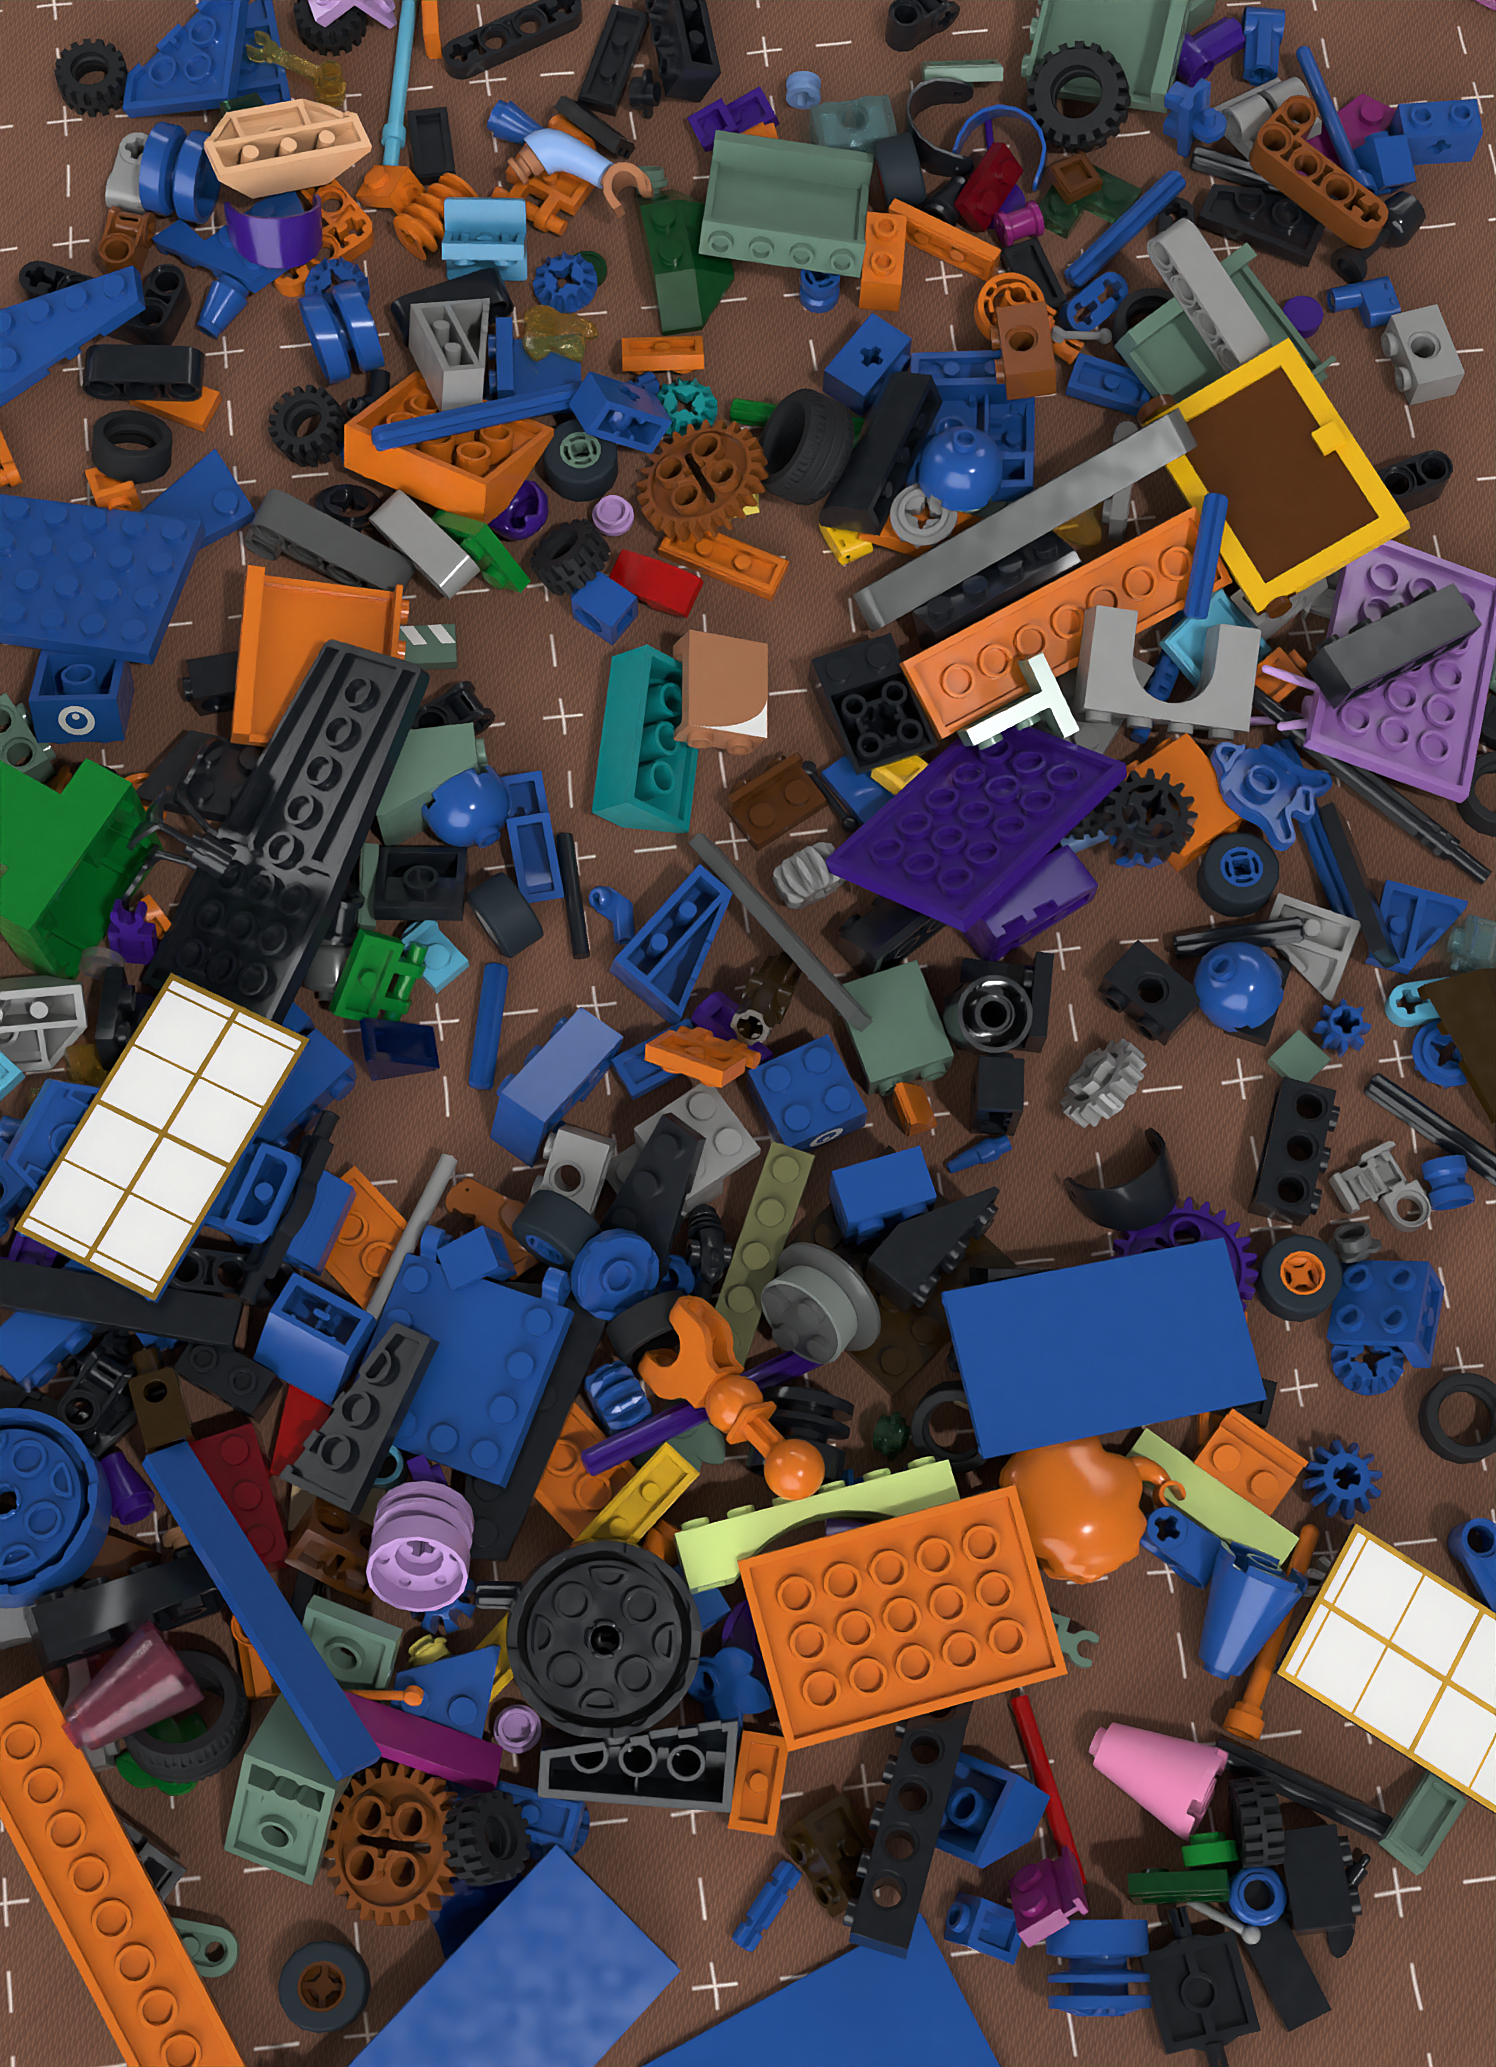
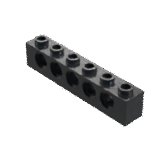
M974 1700L948 1707L950 1712L942 1718H934L926 1713L898 1721L894 1736L903 1740L899 1755L889 1754L884 1770L882 1783L890 1785L886 1803L876 1801L869 1826L870 1830L877 1832L873 1850L863 1848L856 1877L865 1879L860 1898L850 1895L843 1920L844 1926L851 1927L850 1943L906 1959ZM926 1745L936 1752L938 1758L933 1763L921 1764L913 1758L911 1751L917 1746ZM907 1791H914L923 1797L925 1805L920 1810L909 1811L901 1806L898 1798ZM903 1838L910 1843L913 1852L903 1859L894 1858L888 1853L886 1844L891 1839ZM889 1885L897 1890L900 1900L894 1906L883 1907L874 1900L872 1893L879 1886Z

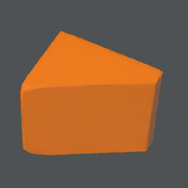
M905 1082L897 1083L893 1090L892 1101L905 1135L910 1137L935 1128L937 1121L923 1087Z

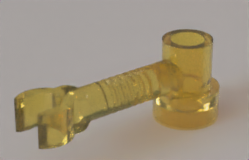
M254 31L255 42L264 47L258 49L247 44L246 53L249 59L254 62H266L269 64L274 62L312 80L313 85H315V98L318 103L333 108L344 103L346 99V81L342 77V67L339 63L327 60L318 66L280 48L276 42L271 40L267 33Z

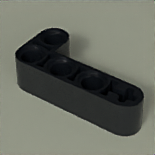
M38 260L24 265L19 273V282L26 300L94 278ZM162 264L151 271L143 286L146 309L106 336L133 345H172L191 307L192 300L182 270L173 264Z

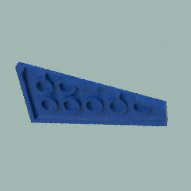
M133 265L0 310V407L49 375L50 371L48 368L64 357L71 360L82 352L80 346L98 334L105 337L146 309L141 275Z

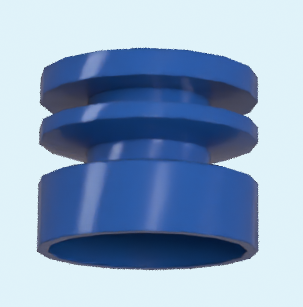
M1070 1920V1924L1045 1938L1047 1955L1068 1959V1970L1047 1974V1983H1069V1995H1047L1048 2009H1059L1075 2016H1125L1142 2008H1152L1151 1995L1129 1994L1128 1982H1150V1974L1127 1969L1128 1958L1139 1957L1149 1953L1147 1920Z

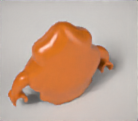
M1098 1436L1013 1453L1002 1468L999 1478L1000 1488L1012 1484L1016 1486L1035 1558L1040 1561L1046 1575L1052 1579L1070 1580L1081 1585L1100 1579L1103 1575L1118 1569L1122 1564L1129 1562L1139 1555V1542L1147 1526V1520L1139 1508L1143 1492L1142 1481L1152 1482L1156 1486L1152 1492V1499L1158 1508L1169 1507V1503L1164 1497V1491L1167 1487L1173 1491L1178 1501H1182L1186 1497L1183 1485L1171 1480L1169 1474L1157 1462L1144 1456L1125 1457L1106 1452Z

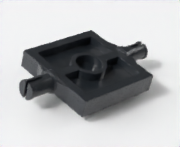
M1186 1905L1166 1910L1175 1940H1171L1160 1949L1149 1951L1148 1954L1138 1957L1142 1972L1150 1974V1982H1145L1148 1995H1151L1152 2012L1163 2053L1168 2055L1188 2049L1201 2050L1206 2053L1209 2067H1229L1224 2046L1239 2036L1261 2031L1234 1931L1211 1936L1193 1935Z

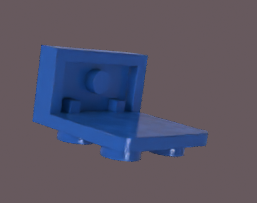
M512 317L496 318V334H488L489 359H496L497 370H489L490 396L498 395V399L581 381L580 342L576 338L515 339ZM572 409L550 414H573L574 412Z

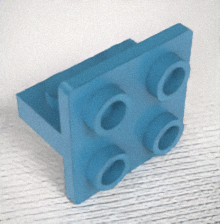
M446 197L444 200L445 233L441 244L442 260H446L447 278L451 280L481 269L495 268L499 270L503 281H525L528 276L526 200L524 198Z

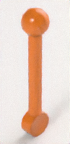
M415 1685L408 1686L405 1691L344 1690L369 1700L404 1701L410 1706H419L424 1697L423 1689Z

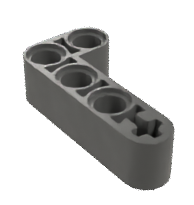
M270 489L267 492L244 539L246 547L262 558L277 560L281 552H284L346 586L394 592L396 585L399 584L403 585V596L415 572L414 564L405 556L288 493L276 489Z

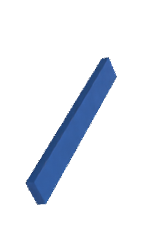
M184 1441L146 1455L142 1463L143 1468L336 1782L376 1763L382 1753L188 1442Z

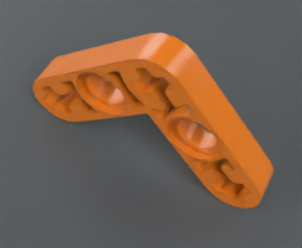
M336 179L328 184L317 186L318 190L316 192L314 187L295 190L298 198L309 210L313 208V194H319L321 207L329 199H337L343 203L342 207L335 212H326L321 208L322 225L324 226L322 229L323 245L321 248L327 247L334 251L330 259L343 257L345 261L351 262L373 246L375 236L372 221ZM354 229L356 232L362 231L363 234L358 237L354 233L349 235V231ZM313 258L307 262V265L304 264L290 268L285 273L297 274L298 277L294 280L289 276L284 278L285 273L273 280L275 288L280 294L287 297H297L305 293V282L311 268L322 261Z

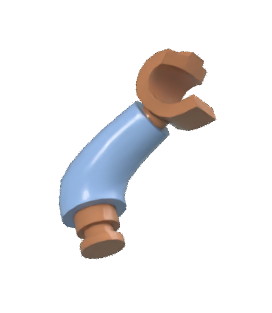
M545 128L533 131L523 138L527 146L518 152L520 157L516 160L512 157L507 160L524 186L529 183L527 177L532 173L537 177L545 170L549 176L554 172L564 171L589 182L599 189H603L605 198L618 219L626 214L622 205L617 200V195L622 189L634 186L638 188L642 198L652 199L654 197V188L648 176L635 164L629 162L614 164L588 145L561 130Z

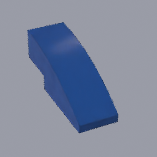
M541 770L501 777L510 797V814L506 821L519 891L528 904L564 898Z

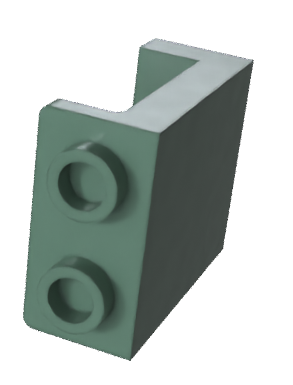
M917 960L842 984L867 1011L873 1021L866 1029L860 1032L843 1017L866 1078L865 1087L868 1095L880 1092L881 1096L892 1095L897 1083H908L919 1078L922 1079V1082H930L941 1078L947 1073L946 1069L951 1067L954 1053ZM835 1008L837 1016H842V1014Z

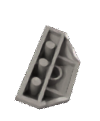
M47 975L0 979V1051L22 1072L52 1069L88 1027L83 983Z

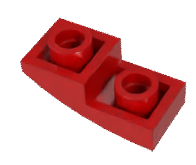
M625 549L621 550L609 575L610 579L637 596V600L647 602L653 610L683 618H688L704 583L700 577L683 569Z

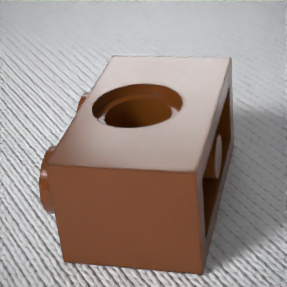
M1046 301L996 308L997 325L989 326L992 351L1000 350L1001 359H994L997 385L1005 384L1007 400L1057 394L1056 366Z

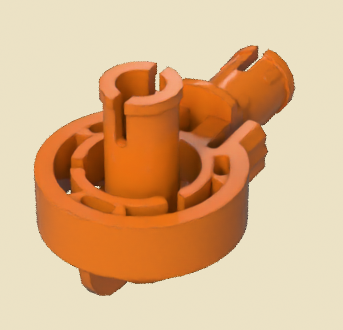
M1002 273L996 275L985 283L975 301L974 318L977 327L991 341L989 326L997 325L996 308L1045 301L1044 295L1034 281L1022 274ZM1004 294V296H1001L998 299H996L997 296ZM1046 304L1051 331L1056 326L1053 317L1057 311ZM1064 339L1062 343L1052 340L1053 353L1070 366L1085 343L1077 339Z

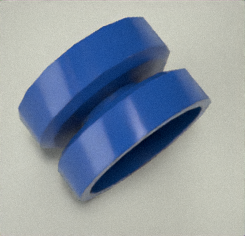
M166 122L156 123L149 133L140 163L139 197L142 207L147 212L169 216L176 210L177 216L181 220L198 224L208 221L218 201L222 182L218 181L204 150V142L212 133L194 130L187 135L186 130L182 126Z
M353 279L332 286L331 300L335 314H333L325 297L319 292L297 299L307 335L329 385L350 379L352 369L347 351L350 352L358 369L364 373L385 366L373 317Z

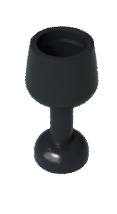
M1400 191L1384 201L1388 209V219L1373 245L1364 249H1354L1347 246L1341 247L1331 255V264L1335 272L1349 284L1363 281L1368 271L1366 260L1383 244L1399 248L1405 246L1413 238L1426 220L1423 206L1413 195Z

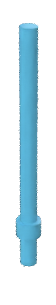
M402 0L388 122L383 126L381 144L384 146L382 165L399 166L400 150L405 147L407 131L403 123L418 0Z

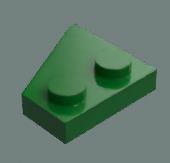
M440 509L431 518L470 556L479 567L484 579L498 590L506 588L521 593L531 582L486 523Z

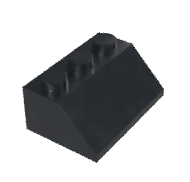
M879 895L872 902L874 907L863 917L859 914L853 915L839 928L841 934L839 935L836 949L860 977L863 978L896 967L945 928L947 924Z

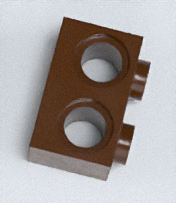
M316 1496L293 1529L284 1562L365 1605H368L375 1595V1592L369 1586L366 1575L373 1526Z

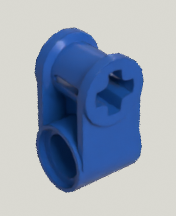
M1162 1507L1145 1513L1147 1526L1139 1543L1144 1549L1167 1564L1183 1580L1204 1590L1212 1578L1216 1552L1222 1540L1211 1532L1199 1527L1172 1507ZM1164 1520L1166 1523L1164 1531L1169 1536L1159 1539L1157 1537L1159 1528L1154 1523Z

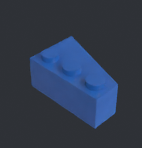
M699 864L615 957L609 972L670 1025L677 1024L685 1010L733 892Z
M582 1007L570 1019L565 1016L561 1018L553 1028L550 1040L543 1047L539 1044L536 1045L527 1055L523 1063L524 1068L517 1075L510 1073L498 1087L496 1095L500 1098L490 1138L532 1168L540 1158L539 1151L542 1140L550 1131L557 1134L558 1129L566 1124L561 1119L578 1101L583 1103L611 1068V1059L618 1055L623 1036Z

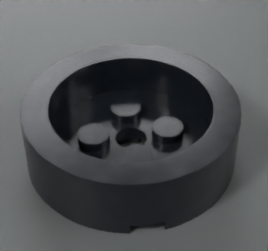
M584 1539L560 1547L547 1555L530 1570L520 1584L512 1600L507 1617V1655L513 1676L524 1698L550 1724L580 1737L622 1738L639 1733L658 1723L685 1696L693 1682L700 1661L701 1621L693 1596L685 1582L670 1565L655 1553L640 1545L621 1539ZM608 1625L616 1629L618 1642L613 1650L601 1653L592 1647L591 1635L596 1627Z

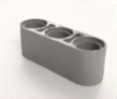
M400 489L368 517L377 531L401 555L408 558L414 564V567L449 600L480 572L479 567L470 556Z

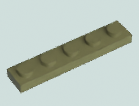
M772 1141L715 1307L730 1325L734 1340L733 1351L735 1358L743 1367L745 1366L763 1313L761 1304L763 1288L775 1278L777 1259L785 1249L816 1158L815 1155Z

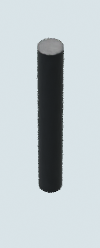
M561 833L556 836L572 955L577 960L590 957L574 838L572 833Z

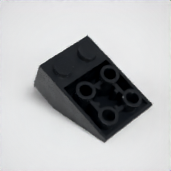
M891 633L813 658L810 663L808 679L821 712L856 776L937 748L918 698L899 665L903 661Z
M994 1186L898 1224L869 1258L864 1281L905 1315L913 1305L921 1309L936 1292V1285L941 1279L940 1273L945 1271L950 1275L966 1256L965 1251L970 1245L968 1240L973 1237L979 1241L995 1220L993 1218L999 1211L995 1202L1000 1190Z

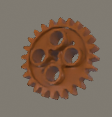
M705 419L700 430H695L692 424H688L686 435L681 436L678 432L674 431L672 433L673 443L669 445L665 442H660L659 445L663 452L660 455L650 454L648 456L653 466L641 468V473L645 477V480L637 483V487L641 491V494L637 496V500L643 507L641 511L658 533L663 531L668 539L673 538L677 534L680 540L685 542L692 533L697 542H700L705 531H710L711 535L715 538L718 535L719 526L724 525L727 529L731 530L733 529L732 518L735 516L740 519L747 518L743 511L745 506H757L758 503L754 499L753 494L765 491L760 481L769 476L764 468L768 464V460L763 454L764 450L756 437L752 436L747 427L741 430L735 421L727 427L724 420L719 419L714 428H712L708 420ZM690 458H694L717 496L716 502L711 503L704 492L703 487L688 464Z
M382 1763L381 1769H366V1779L353 1778L351 1780L354 1794L343 1793L340 1802L344 1809L342 1812L334 1811L333 1820L338 1824L336 1830H330L328 1839L334 1840V1847L325 1851L323 1857L335 1858L336 1865L326 1873L327 1877H340L341 1882L336 1887L334 1893L335 1895H350L345 1908L347 1910H360V1920H376L377 1926H409L411 1921L427 1920V1910L440 1911L442 1909L439 1895L453 1896L455 1894L449 1879L450 1877H457L455 1875L457 1868L456 1866L450 1867L447 1862L450 1853L449 1850L444 1851L442 1842L447 1841V1835L442 1834L443 1825L449 1824L445 1816L448 1810L452 1809L451 1806L456 1801L458 1794L457 1792H443L446 1779L432 1777V1774L401 1763L399 1765L395 1763ZM379 1808L381 1809L380 1823L377 1821ZM421 1814V1815H422V1819H423V1823H422V1827H421V1829H420V1831H419V1828H418V1818H419V1815ZM362 1836L387 1837L398 1841L426 1843L431 1846V1851L426 1853L415 1850H402L396 1847L364 1844ZM373 1858V1860H374V1869H373V1872H372V1874H371V1871H370V1863H371V1859ZM413 1863H414V1866H415V1877H414V1880L412 1881V1878H411V1868H412V1865H413Z

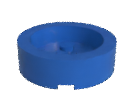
M23 1408L0 1409V1494L9 1491L15 1492L17 1508L12 1509L6 1514H0V1608H20L34 1605L36 1599L49 1593L66 1590L88 1570L98 1556L106 1539L111 1520L112 1502L109 1482L101 1463L68 1426L56 1418L39 1411Z

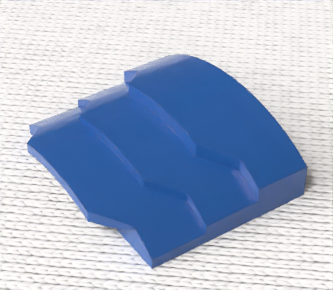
M1000 350L911 353V372L932 375L943 403L905 481L907 487L918 484L921 456L929 441L946 428L965 426L976 428L989 435L995 441L1003 457L1001 490L998 495L995 493L991 497L992 502L1015 501L1034 490L1035 397L1007 400L1005 384L997 385L994 359H1001Z

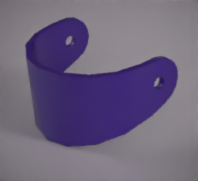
M313 194V208L311 210L286 217L250 216L238 212L232 207L230 202H225V222L230 241L240 255L248 261L266 268L289 269L304 265L318 255L323 245L321 198L319 194Z

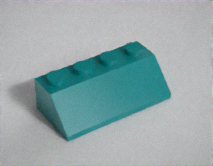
M649 645L612 656L592 813L623 828L683 834L689 832L699 749L688 746L687 742L675 741L673 739L674 730L682 722V663Z

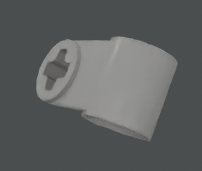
M134 132L125 136L119 144L115 164L106 185L105 202L107 208L110 209L115 205L120 206L125 212L141 215L146 212L142 207L139 197V173L144 146L149 135L142 132Z

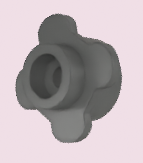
M1350 1222L1341 1225L1335 1230L1334 1238L1329 1241L1328 1246L1333 1252L1339 1254L1342 1262L1352 1263L1363 1261L1369 1257L1370 1253L1378 1252L1382 1244L1379 1239L1372 1238L1367 1224Z

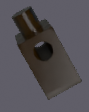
M158 1347L135 1353L133 1360L138 1376L129 1379L128 1385L147 1452L152 1454L184 1441L188 1443L197 1441L182 1385L174 1366L165 1368L162 1354ZM166 1393V1397L160 1402H152L156 1395Z

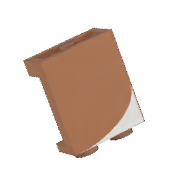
M689 629L673 645V658L682 663V722L674 730L673 739L675 741L687 742L688 746L697 749L716 747L727 749V752L733 755L750 754L768 738V644Z

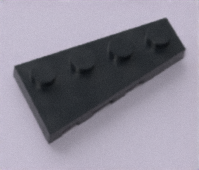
M671 1112L663 1114L600 1224L602 1232L617 1228L637 1233L650 1244L651 1249L655 1251L659 1259V1279L652 1296L659 1293L662 1279L668 1274L672 1260L669 1254L674 1237L680 1232L684 1218L681 1212L686 1195L691 1193L706 1141L703 1135Z
M394 1322L358 1370L360 1374L358 1380L349 1392L345 1393L342 1391L331 1406L334 1409L333 1413L319 1431L314 1429L302 1444L306 1449L294 1465L287 1464L278 1477L359 1516L440 1342Z

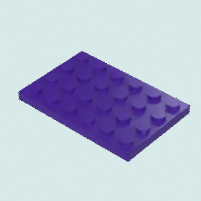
M1013 725L1000 732L1003 737L1001 741L982 750L979 749L978 745L964 746L959 737L826 858L828 872L966 932L1127 777L1126 765L1124 762L1029 726L1018 731L1016 726Z

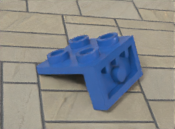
M1373 1260L1352 1263L1341 1262L1342 1286L1336 1299L1333 1301L1327 1332L1329 1342L1342 1345L1398 1346L1413 1368H1431L1444 1286L1430 1262Z

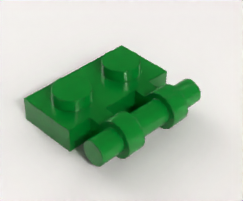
M359 928L331 1000L329 1010L333 1015L374 1025L378 1012L382 1009L385 1012L381 1023L391 1028H397L402 1015L409 1012L412 1000L409 997L416 979H421L424 974L426 964L423 961L429 948L422 943L413 941L407 956L401 957L405 944L399 938ZM393 974H399L393 991L387 992Z

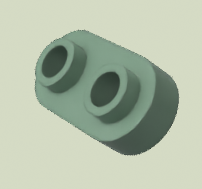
M171 1917L201 1976L221 1977L234 1969L240 1957V1944L236 1935L231 1930L221 1926ZM214 1942H219L224 1947V1955L217 1962L212 1961L208 1956V1949Z

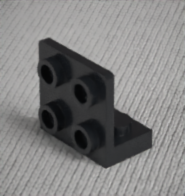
M1036 951L1032 966L964 958L961 962L959 983L989 975H1000L1014 980L1026 991L1033 1010L1032 1024L1024 1040L1010 1050L1041 1053L1047 1038L1054 953ZM982 1007L981 1019L986 1024L987 1013Z
M106 967L95 1033V1042L103 1070H112L158 995L136 994L135 986L128 985L124 967Z

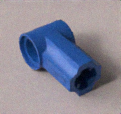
M1245 6L1241 21L1242 32L1246 38L1242 78L1246 79L1250 85L1260 86L1277 78L1279 46L1282 42L1285 26V9Z
M1476 1518L1459 1523L1451 1529L1448 1535L1447 1544L1449 1551L1455 1559L1462 1562L1483 1605L1496 1612V1524L1486 1518ZM1470 1529L1478 1532L1482 1538V1549L1479 1553L1472 1550L1468 1545L1467 1534Z

